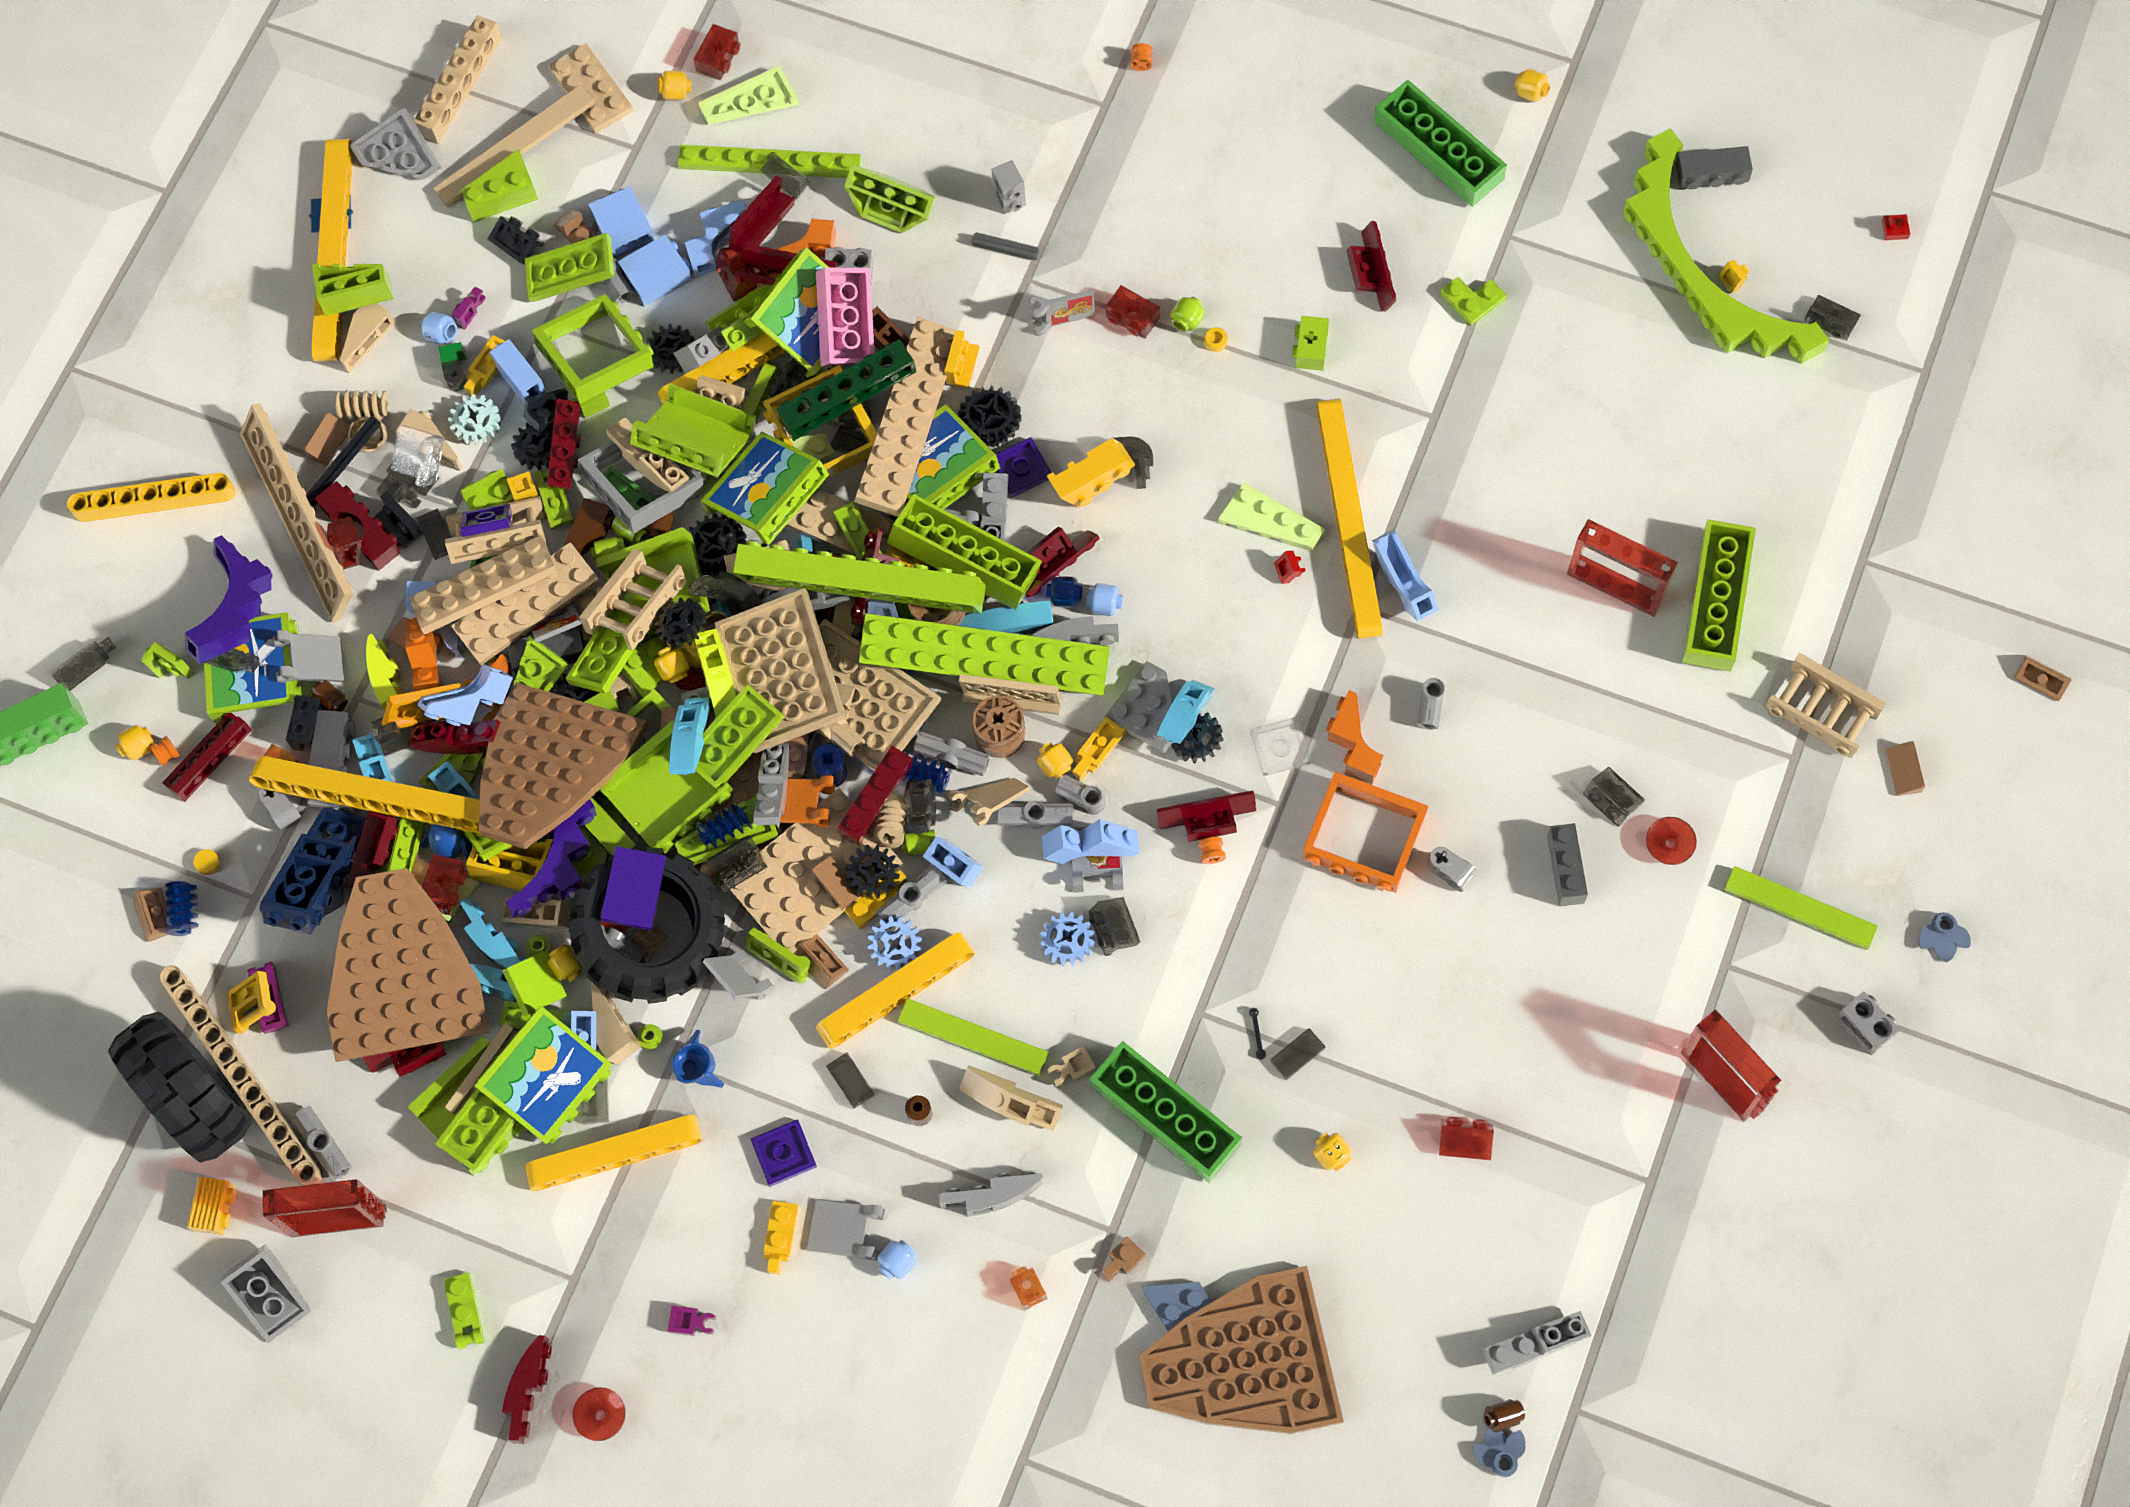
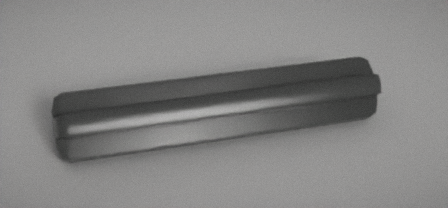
M978 232L974 233L972 238V245L1031 260H1037L1039 255V248L1036 246Z

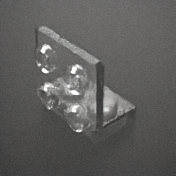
M400 425L395 444L392 471L417 478L416 485L422 487L436 483L444 437Z

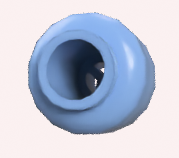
M431 312L421 323L422 334L430 342L447 344L457 334V326L454 319L443 313Z
M1097 583L1093 588H1089L1087 607H1090L1093 614L1113 616L1116 609H1121L1123 595L1119 594L1118 587L1115 585Z
M903 1240L899 1242L891 1241L877 1257L878 1262L881 1264L878 1269L888 1279H891L892 1276L902 1279L915 1266L916 1259L914 1256L916 1252Z

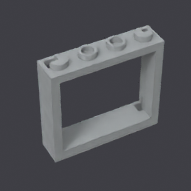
M613 441L578 459L580 475L632 533L639 531L705 493L703 484L705 480L702 478L700 471L674 461L687 474L689 480L673 492H669L635 511L600 472V470L623 458L622 450Z

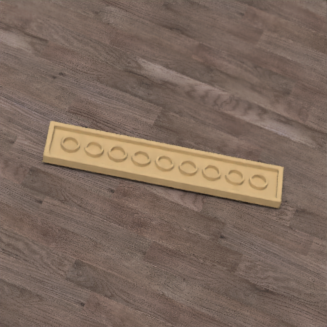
M917 317L906 348L915 362L917 372L893 386L854 502L897 517L902 512L947 378L945 376V367L955 329Z
M252 404L240 431L241 438L330 621H339L353 595L352 586L347 582L343 574V567L338 563L333 547L328 543L324 529L315 516V510L310 506L306 498V492L298 482L296 471L291 467L287 453L282 449L278 441V435L269 422L268 414L264 412L261 404Z

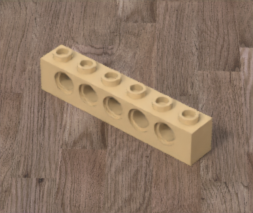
M479 15L475 17L413 120L424 139L437 144L441 141L502 39L497 22Z

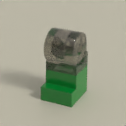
M458 342L438 347L443 376L449 388L453 391L463 390L468 380L461 365V360L467 359L462 343Z

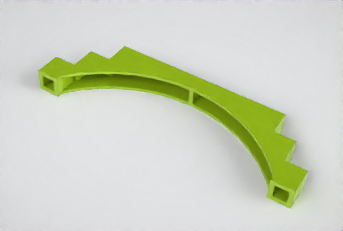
M1671 128L1648 139L1644 155L1649 164L1637 169L1634 186L1639 193L1626 200L1623 215L1626 221L1632 223L1635 227L1638 237L1649 246L1651 255L1660 261L1665 274L1670 275L1674 280L1677 290L1688 299L1690 308L1699 314L1704 327L1710 329L1718 346L1723 347L1729 353L1751 341L1754 350L1758 353L1760 352L1763 358L1788 346L1791 355L1795 358L1797 357L1801 364L1824 352L1829 338L1817 322L1812 324L1790 322L1756 311L1722 291L1694 263L1676 230L1669 196L1672 166L1678 158V154L1682 152L1683 144Z

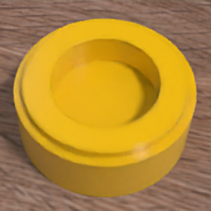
M1219 327L1208 329L1204 335L1205 347L1212 352L1223 350L1227 345L1226 332Z
M201 850L194 857V867L203 875H211L219 869L220 858L213 850Z

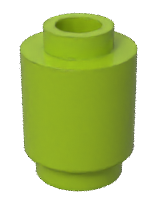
M617 516L612 522L611 527L615 530V534L623 537L624 540L632 545L643 542L648 537V532L645 531L646 527L632 533Z
M614 536L595 541L594 547H591L593 560L596 561V558L626 548L623 537L617 538Z
M928 828L905 832L902 850L903 852H908L909 856L924 854L936 837L934 829L928 830Z

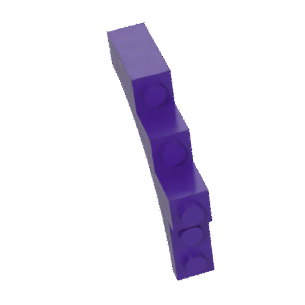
M222 535L213 539L214 556L224 568L229 579L228 590L222 603L212 615L198 626L185 632V650L198 664L249 642L251 630L249 620L261 615L262 599L260 595L272 590L271 579L273 575L269 567L264 566L258 559L249 562L248 558L242 556L236 550L234 544L228 542Z
M590 799L573 815L555 827L553 843L546 861L536 876L520 892L506 901L507 908L513 918L518 915H526L532 910L533 906L540 902L546 903L550 901L556 893H558L562 900L573 898L576 889H580L582 886V878L571 862L583 860L590 852L589 843L578 827L579 825L589 824L597 816L595 806Z

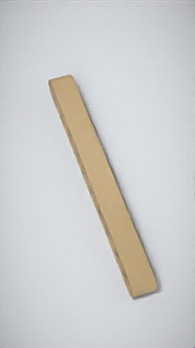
M169 965L165 967L160 973L161 983L294 1178L306 1188L319 1186L323 1180L321 1169L190 978L177 966ZM179 975L178 980L175 983L170 984L171 979L174 976ZM192 994L191 1000L187 1003H183L184 998L187 995ZM205 1013V1018L197 1022L198 1016ZM219 1032L217 1039L210 1042L211 1035ZM228 1052H232L231 1057L228 1060L223 1061L224 1055ZM245 1071V1076L241 1080L236 1081L237 1075ZM259 1090L258 1096L254 1100H249L251 1093ZM272 1110L271 1117L263 1120L264 1113ZM281 1130H286L285 1136L282 1139L277 1140L276 1136L278 1132ZM299 1149L298 1157L290 1160L291 1153ZM313 1169L312 1176L304 1180L305 1172Z

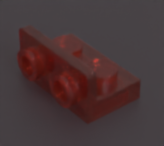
M1447 1117V1120H1441L1439 1156L1491 1160L1494 1135L1492 1124H1488V1121L1483 1119H1473V1122H1464L1459 1117Z

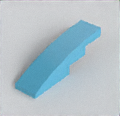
M1048 600L1019 604L1016 610L1005 606L985 610L981 614L972 613L965 615L958 625L1022 634L1054 623L1051 602Z
M377 732L353 739L363 776L393 782ZM394 816L393 818H396V819H397V822H396V825H395V826H397L399 817Z

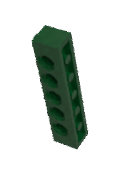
M900 339L894 343H889L880 351L867 355L855 365L844 368L839 374L824 379L821 384L814 388L803 391L798 397L783 402L780 407L776 408L779 420L791 439L795 441L916 373L915 362ZM885 364H891L888 367H882ZM844 387H850L847 390H841Z

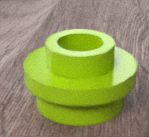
M534 935L526 944V951L530 957L544 951L549 954L552 948L550 940L544 935ZM537 943H542L541 949H534Z
M648 1024L639 1030L637 1040L641 1047L652 1050L662 1043L663 1034L658 1026ZM648 1033H654V1037L651 1040L645 1039Z

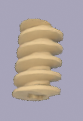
M349 390L345 391L344 397L340 391L337 393L336 412L342 420H345L347 417L350 420H354L356 417L361 419L374 416L382 421L387 416L389 405L386 391L382 392L381 397L378 396L377 391H373L372 397H369L367 390H364L362 397H360L358 390L354 391L353 397H351Z
M892 793L889 796L874 824L873 837L878 844L886 848L899 847L904 841L908 801L899 794Z

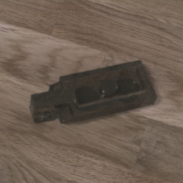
M109 637L100 643L96 641L91 644L89 643L50 674L59 684L63 683L71 691L106 664V661L109 659L107 654L116 648V645Z
M232 648L205 663L236 673L239 670L254 673L258 665H260V660L258 656L250 652L245 653L242 650L239 651Z

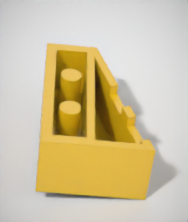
M1114 438L1086 453L1088 457L1077 464L1073 461L1066 464L1068 469L1055 476L1053 472L1047 475L1061 499L1079 508L1086 506L1092 502L1093 497L1098 493L1108 490L1111 487V483L1129 474L1130 469L1135 464L1122 443Z
M546 839V842L533 843L526 849L512 845L486 861L482 860L473 847L466 862L469 876L473 880L521 891L536 876L546 861L553 839Z

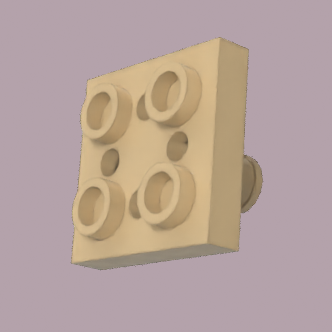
M703 375L698 378L697 394L743 410L745 388Z

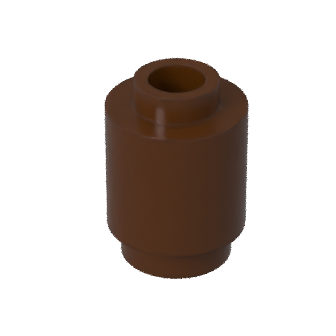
M674 511L646 526L645 531L648 532L650 539L670 532L675 518L673 515Z
M327 680L317 682L311 689V696L318 697L321 700L320 706L326 711L342 712L348 704L345 694Z
M916 1095L906 1102L905 1112L908 1120L913 1125L924 1126L930 1122L933 1112L927 1098ZM917 1108H922L919 1112L915 1111Z
M1508 1399L1487 1406L1483 1420L1487 1428L1493 1432H1499L1519 1425L1525 1419V1410L1520 1401Z

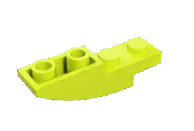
M716 628L699 632L697 634L699 639L694 638L714 714L717 718L736 697L723 645Z
M371 633L367 637L366 645L367 669L375 695L385 710L389 696L403 694L397 684V681L401 679L396 672L400 669L393 657L390 659L386 657L385 653L388 649L382 639L376 640Z

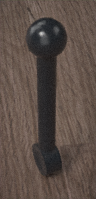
M1251 1008L1249 1015L1253 1019L1258 1049L1256 1057L1259 1060H1263L1266 1057V1051L1262 1048L1257 1018L1259 1010Z

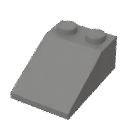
M266 1244L221 1277L220 1283L267 1343L311 1312L310 1307L285 1269Z

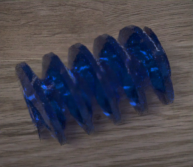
M823 744L815 749L812 764L817 779L829 775L834 777L833 784L836 785L835 788L842 785L847 778V769L841 750L833 744Z
M915 753L912 756L913 766L902 782L908 779L909 784L914 785L917 782L920 788L927 784V790L932 791L936 787V792L942 794L948 785L952 767L945 771V763H942L939 768H936V760L934 759L930 765H927V757L925 756L918 762V754Z
M736 803L731 804L732 812L727 808L722 809L723 817L717 812L714 813V822L707 817L704 820L705 826L700 822L696 823L697 834L708 852V844H711L714 848L718 847L717 839H720L724 844L727 843V834L734 839V830L737 829L743 834V825L753 829L744 809Z
M183 881L166 883L165 887L167 890L165 891V896L167 897L166 906L168 907L166 909V915L168 916L166 925L169 926L166 929V933L172 936L189 935L192 933V929L199 927V923L191 922V920L198 918L197 913L191 912V910L198 908V904L191 903V901L198 899V895L190 893L197 890V885Z

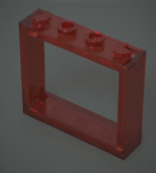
M1588 519L1577 538L1567 575L1655 617L1666 597L1678 562ZM1590 528L1596 531L1594 536L1589 534ZM1586 547L1658 582L1657 590L1655 591L1583 556L1584 548ZM1580 561L1585 562L1586 565L1584 567L1580 566ZM1664 564L1671 567L1668 572L1661 569Z
M1716 1009L1695 1026L1680 1053L1743 1122L1749 1117H1752L1754 1120L1765 1111V1108L1770 1104L1769 1102L1779 1092L1777 1086L1782 1080ZM1708 1041H1709V1042L1716 1048V1050L1728 1061V1063L1739 1073V1075L1751 1086V1088L1757 1093V1096H1756V1095L1754 1094V1092L1743 1082V1080L1732 1070V1068L1720 1057V1055L1709 1045Z
M358 1179L262 1190L263 1217L291 1238L384 1227L383 1219L386 1218L385 1213H387L386 1204Z

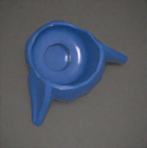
M436 824L431 827L424 840L420 843L422 848L429 845L432 853L443 859H454L464 853L468 860L472 851V844L466 835L462 836L455 828Z
M696 1030L672 1058L671 1067L677 1080L684 1084L697 1083L722 1088L724 1083L713 1074L716 1066L714 1055L706 1045L699 1043L701 1031Z

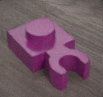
M476 286L470 292L469 298L465 297L461 303L456 305L452 314L457 326L464 330L478 313L477 307L486 299V296L482 295L483 290Z
M672 1306L667 1332L695 1336L696 1329H700L704 1334L711 1335L714 1334V1330L706 1328L705 1322L707 1320H716V1316L712 1313L698 1316V1308Z

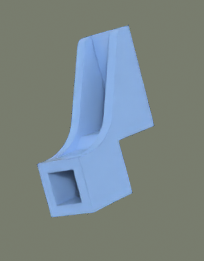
M744 200L733 201L727 205L709 208L704 212H700L706 236L695 237L685 242L695 277L717 271L715 264L716 251L729 237V228L746 210Z
M1391 530L1372 540L1384 578L1398 590L1404 610L1417 621L1438 611L1432 590L1418 575L1398 534Z
M407 581L405 605L410 613L415 612L409 597L436 585V582ZM461 618L438 628L454 658H462L463 650L467 648L451 627Z
M482 664L478 675L469 685L459 689L423 696L417 706L425 711V716L438 720L440 716L446 718V722L456 726H460L461 723L470 725L479 701L487 705H492L493 702L503 704L513 677L505 671Z
M1101 819L1081 831L1060 825L1042 836L1044 859L1060 864H1065L1070 860L1084 856H1135L1139 854L1136 830Z

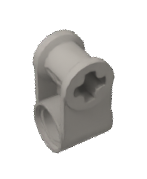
M258 789L259 798L280 830L301 818L295 806L284 793ZM271 793L275 795L273 798L269 796Z
M1437 847L1430 854L1428 860L1429 870L1459 892L1464 891L1477 873V869L1471 863L1460 858L1448 848ZM1443 858L1444 862H1441L1440 864L1436 862V860Z

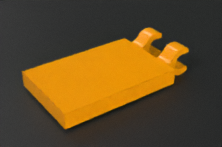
M473 679L463 681L462 685L457 683L389 696L382 720L384 730L389 731L445 720L446 718L440 716L438 720L425 716V711L417 706L419 700L423 696L463 688L469 685Z

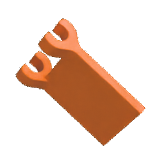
M826 775L819 779H788L784 815H781L780 823H811L822 828L830 827L831 818L828 817L829 810L826 808L817 809L819 792L830 795L835 791L834 777Z

